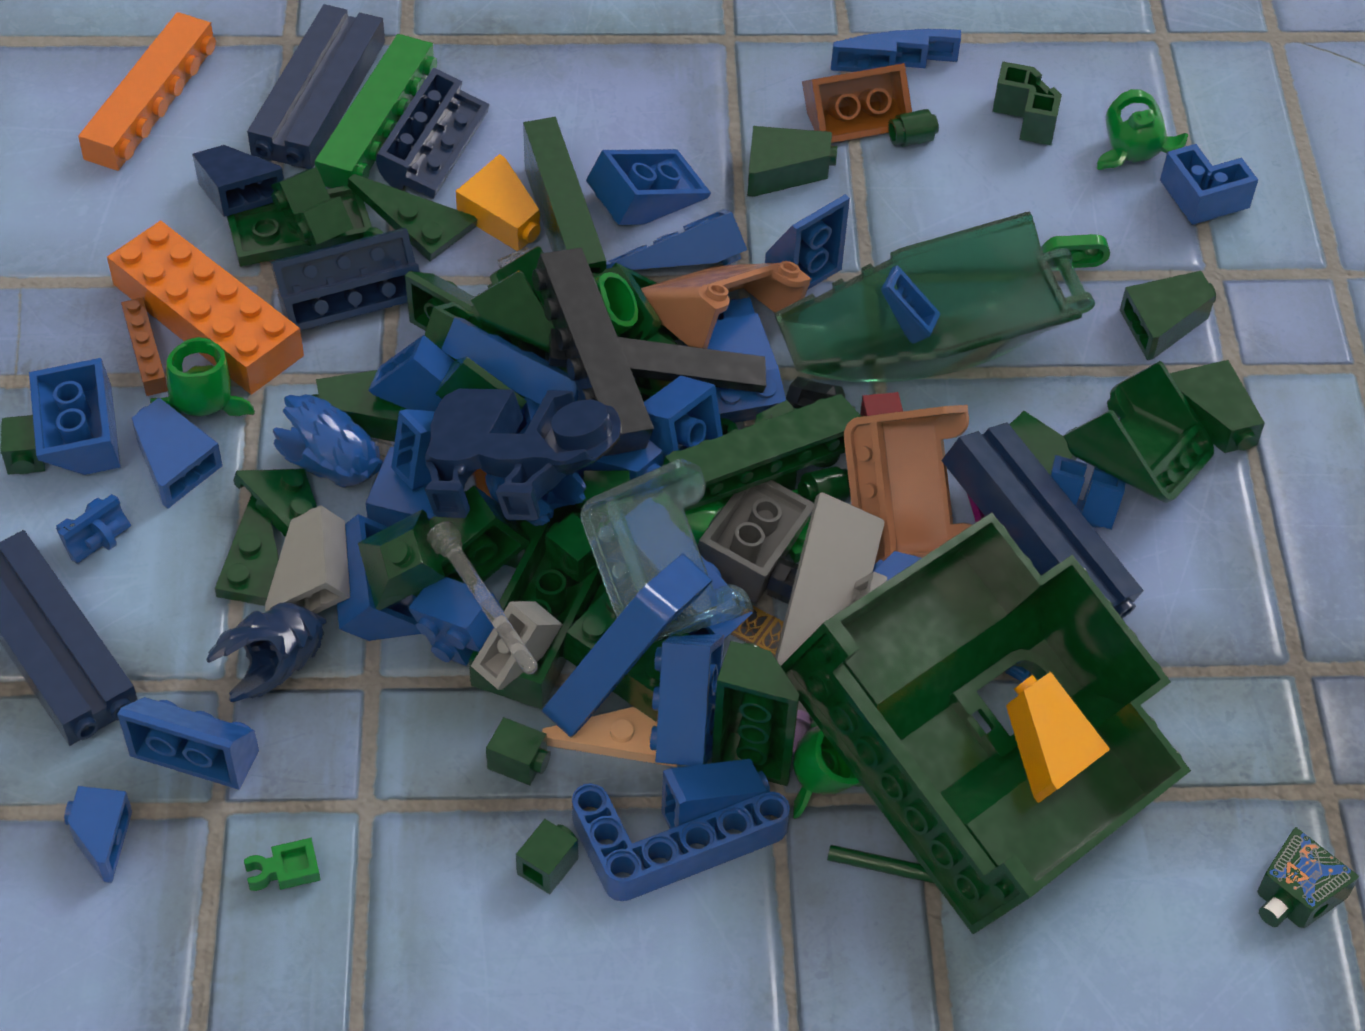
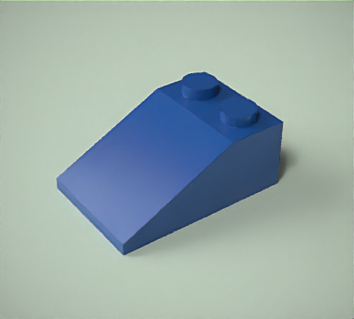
M678 149L602 150L586 179V182L595 192L596 197L601 200L618 225L647 224L705 200L711 194Z
M845 194L793 224L766 252L765 263H781L782 261L795 263L802 272L811 278L808 289L842 270L850 198Z
M758 313L717 320L707 349L765 356L766 388L763 393L715 387L720 418L729 419L734 423L754 420L757 414L786 400L779 367Z
M679 376L644 402L654 427L649 440L663 450V461L665 456L673 451H681L698 445L704 440H712L723 436L714 384Z

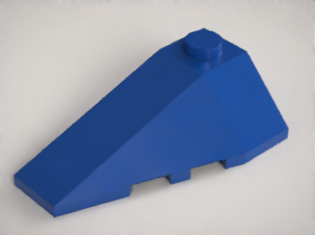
M722 209L683 226L684 232L678 233L676 231L665 234L654 240L651 246L642 245L606 261V269L611 268L615 263L630 270L712 264L720 261L722 265H728L740 260V253L746 251L747 247L732 211Z

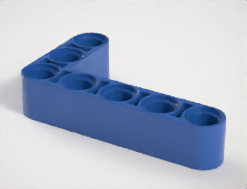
M682 553L636 594L544 706L542 712L572 738L591 718L663 630L685 611L713 580Z
M592 783L583 784L574 791L572 796V821L574 828L605 892L616 901L634 899L779 842L787 834L790 805L785 796L778 792H765L632 843L603 787ZM587 807H594L597 810L588 812L584 811L583 809ZM773 815L778 819L769 820L764 818V816ZM731 829H736L741 831L742 833L730 834L727 831ZM608 839L612 840L613 843L605 845L599 843V841ZM698 843L704 845L705 847L695 849L690 847V845ZM655 858H664L668 861L666 863L660 864L655 863L652 860ZM620 872H624L630 874L631 876L627 878H618L614 875Z

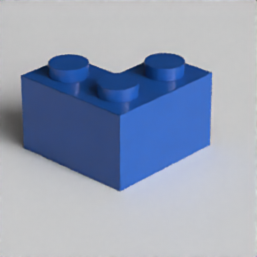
M1193 144L1167 152L1160 181L1189 222L1194 225L1250 208L1258 178L1242 157L1212 166L1198 145Z
M447 577L424 588L408 608L417 621V629L427 637L432 645V653L444 662L452 660L465 666L469 663L473 650L477 652L481 650L504 612L493 593Z

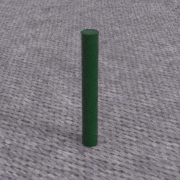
M830 845L828 861L935 884L919 863Z

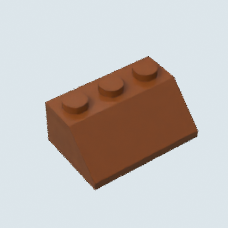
M905 63L802 81L807 115L814 131L832 132L831 143L888 133V122L890 119H895V116L898 114L912 112Z

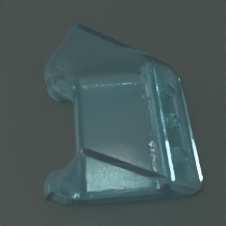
M682 458L596 495L584 504L581 510V521L616 618L650 580L682 553L708 575L684 512V508L697 503L704 495L706 483L700 466ZM710 583L704 592L673 620L653 643L665 640L670 636L682 635L735 619L754 611L750 598L746 591L738 586L725 585L714 590Z

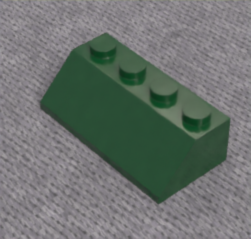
M409 271L405 275L409 321L424 331L427 329L433 307L454 301L472 312L471 306L473 303L471 299L474 296L458 288L453 282L446 281L431 273ZM509 336L508 342L523 351L533 352L545 360V351Z
M730 641L717 679L711 763L751 759L757 772L762 771L769 782L788 786L799 693L771 651L761 649L759 646L751 643L742 644Z

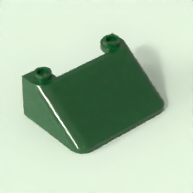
M536 246L490 275L492 283L487 286L488 289L472 297L471 302L473 305L471 310L481 325L486 323L495 330L549 353V334L554 326L552 321H548L545 317L544 300L541 292L535 290L532 281V272L537 267L540 254L544 253L541 247Z
M1161 361L1116 384L1110 391V399L1107 400L1109 411L1079 427L1069 430L1063 436L1070 453L1074 457L1165 503L1174 500L1214 455V445L1209 434Z

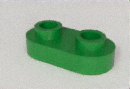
M1102 235L1054 236L1042 245L1041 254L1044 264L1051 269L1097 267L1105 263L1110 257V249L1107 239Z

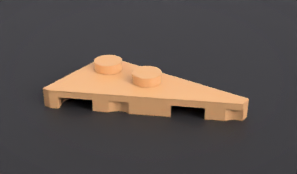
M635 707L592 716L572 738L557 725L542 729V732L547 734V746L677 767V764L655 762L656 750L650 749V736L652 727L657 726L658 720L655 722Z

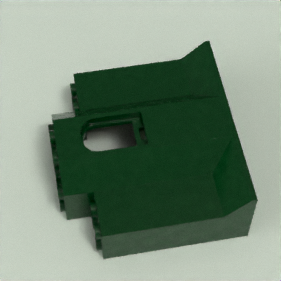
M993 513L988 514L823 622L781 665V668L799 693L800 703L972 934L980 931L1031 898L1191 771L1183 761L1181 754L1173 748L1157 727L1154 719L1141 706V704L1171 683L1161 666L1151 657L1138 640L1137 635L1127 626L1113 608L1110 600L1103 595L1089 577L1086 569L1079 564L1073 555L1043 575H1040L1033 566L1032 561L1021 551L1005 526L998 521ZM1014 665L1028 670L1038 680L1051 671L1110 748L1108 752L1039 803L1033 797L1015 735L1010 736L977 693L978 690ZM976 711H978L991 729L987 734L972 716Z

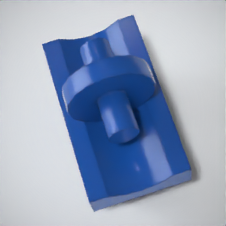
M111 494L104 500L100 498L94 499L87 504L84 514L75 520L65 519L56 525V530L70 559L77 564L102 546L107 550L117 545L115 537L131 527V524L121 509L118 497Z

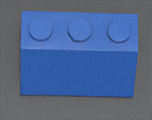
M96 358L29 372L36 456L38 460L83 475L121 468L112 386L102 359Z
M357 514L345 524L350 598L336 604L339 629L368 641L422 634L416 627L417 621L408 609L416 599L414 595H410L380 611L375 608L358 542L387 528V526Z
M724 635L670 636L662 642V647H657L655 670L660 671V687L655 686L652 708L658 711V724L652 727L650 736V749L656 750L655 762L692 766L706 764L711 759L716 687L722 667Z
M144 697L121 707L117 714L130 757L240 790L259 752L255 730L241 722L230 723L216 719L205 711L193 712L186 710L168 700L156 701Z

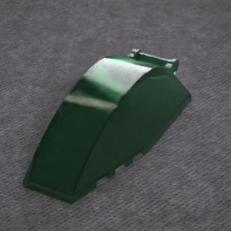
M1024 212L899 248L890 253L889 260L875 267L871 263L862 267L861 274L844 283L842 278L833 282L832 289L815 298L812 293L777 311L775 319L796 371L849 382H898L954 373L993 360L1026 344L1046 331L1082 318L1083 313L1093 309L1095 300L1091 293L1085 291L1071 264L1073 257L1067 248H1060L1043 253L1031 212ZM896 265L903 270L941 313L930 337L914 344L904 334L881 291L892 267ZM1052 270L1060 271L1072 296L1065 298Z

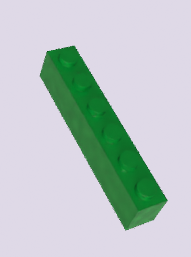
M402 34L396 35L315 159V167H317L325 187L336 188L348 185V178L354 174L365 178L369 177L370 169L376 161L377 153L432 68H437V58L434 57L433 43Z

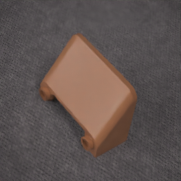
M790 261L718 265L641 288V290L662 321L661 324L689 347L707 349L719 313L726 311L730 302L729 292L744 288L785 322L792 324L797 320L811 278L802 272L798 265Z
M968 405L942 406L856 417L846 425L844 443L851 504L884 520L875 563L879 560L885 561L894 551L923 558L973 525L970 523L953 524L947 467L941 461L945 456L944 439L957 438L968 428Z

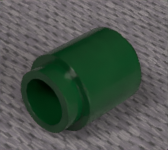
M928 109L898 114L895 116V119H890L888 122V133L892 144H900L902 147L933 141L935 134L939 131L937 117L935 114H931Z
M835 466L804 473L798 484V495L814 503L816 496L823 492L845 502L848 497H851L848 469H841Z

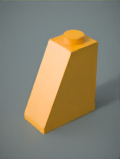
M501 154L496 156L455 191L457 210L475 216L478 219L476 225L478 228L517 252L528 243L534 242L539 236L541 230L539 208L506 158Z
M1051 671L1038 681L1031 675L1014 688L1018 696L1006 705L1031 791L1038 803L1110 750Z

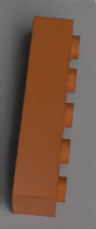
M143 297L121 302L146 396L167 392L168 387Z

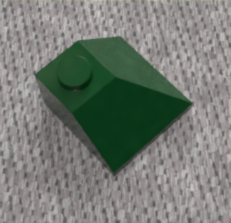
M423 509L358 542L374 605L379 611L445 578L427 513Z

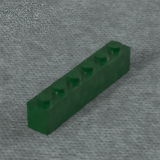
M842 394L827 399L822 398L802 408L791 409L785 414L774 418L763 419L757 424L746 428L735 429L718 438L704 440L698 445L681 451L671 452L665 456L657 483L677 507L685 513L845 453V427L852 419L862 416Z

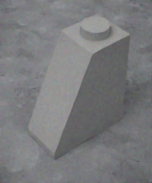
M320 505L290 521L265 603V612L278 603H293L318 613L350 598L345 520Z

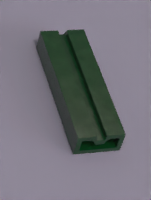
M556 116L523 122L525 172L536 205L539 208L540 217L552 252L582 247L591 272L596 274L604 272L606 269V258Z

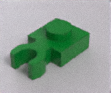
M312 837L272 846L273 857L271 858L252 855L244 859L246 872L253 870L262 871L258 876L247 878L251 891L262 890L274 880H278L280 890L321 880Z

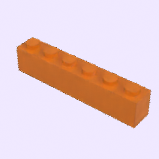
M180 12L173 16L78 135L84 160L119 171L123 164L131 159L137 146L144 138L148 137L151 128L160 117L165 115L168 106L176 96L182 93L189 79L197 74L200 65L206 57L213 53L216 40L213 37L211 22Z

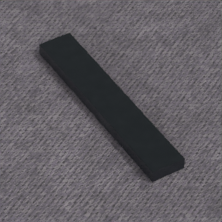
M551 328L549 334L548 365L567 368V358L564 351H560L557 348L555 329ZM618 337L634 377L674 381L679 376H684L714 384L715 387L758 393H763L766 388L765 356Z

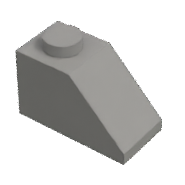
M536 601L509 602L471 667L496 689L501 690L544 656L563 624Z

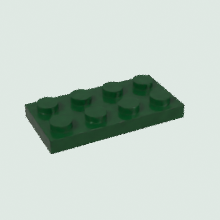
M347 185L326 189L330 199L341 197L354 229L313 246H307L299 238L283 211H278L274 202L226 216L239 266L242 267L296 256L362 239L363 233L372 227L364 201Z

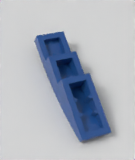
M895 30L833 42L831 70L857 72L905 63V67L926 68L927 60L957 62L961 30Z
M454 318L441 349L446 354L455 359L470 358L507 387L514 390V392L538 404H541L548 390L572 391L574 399L577 401L579 393L575 381L570 380L566 372L556 366L548 365V361L533 352L523 351L498 335L486 333L465 319Z

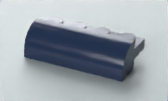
M433 67L377 153L376 165L380 175L393 188L403 191L407 186L434 199L487 114L490 104L462 91L463 81Z
M406 228L271 262L283 315L297 325L300 331L408 303L405 275L409 271L420 272L418 264L415 263Z

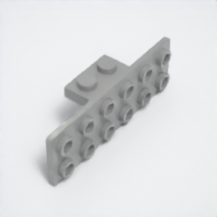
M823 492L816 496L775 659L780 666L823 622L887 581L886 576L875 571L873 572L884 527L883 519ZM799 701L798 710L807 712Z

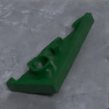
M356 174L348 178L347 186L395 230L401 228L408 230L411 245L429 261H432L477 225L478 219L473 215Z
M305 469L239 470L235 473L234 485L238 489L245 487L257 499L255 506L262 514L267 515L271 519L272 524L285 537L292 519L317 507Z
M251 494L216 583L215 593L218 598L265 606L279 558L271 519L267 515L262 514L255 506L257 499Z

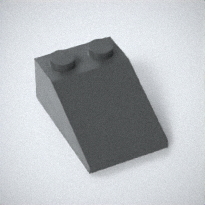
M772 480L732 495L700 538L696 550L707 562H711L718 568L722 579L732 590L757 603L765 592L777 563L782 558L786 559L811 517L814 503Z

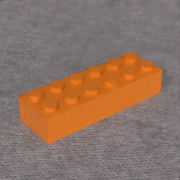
M161 220L107 256L114 286L131 299L143 297L146 311L183 341L200 337L210 339L218 344L225 352L230 378L249 394L255 393L304 356L301 331L297 325ZM199 353L209 362H211L214 366L216 365V361L213 356L209 354Z

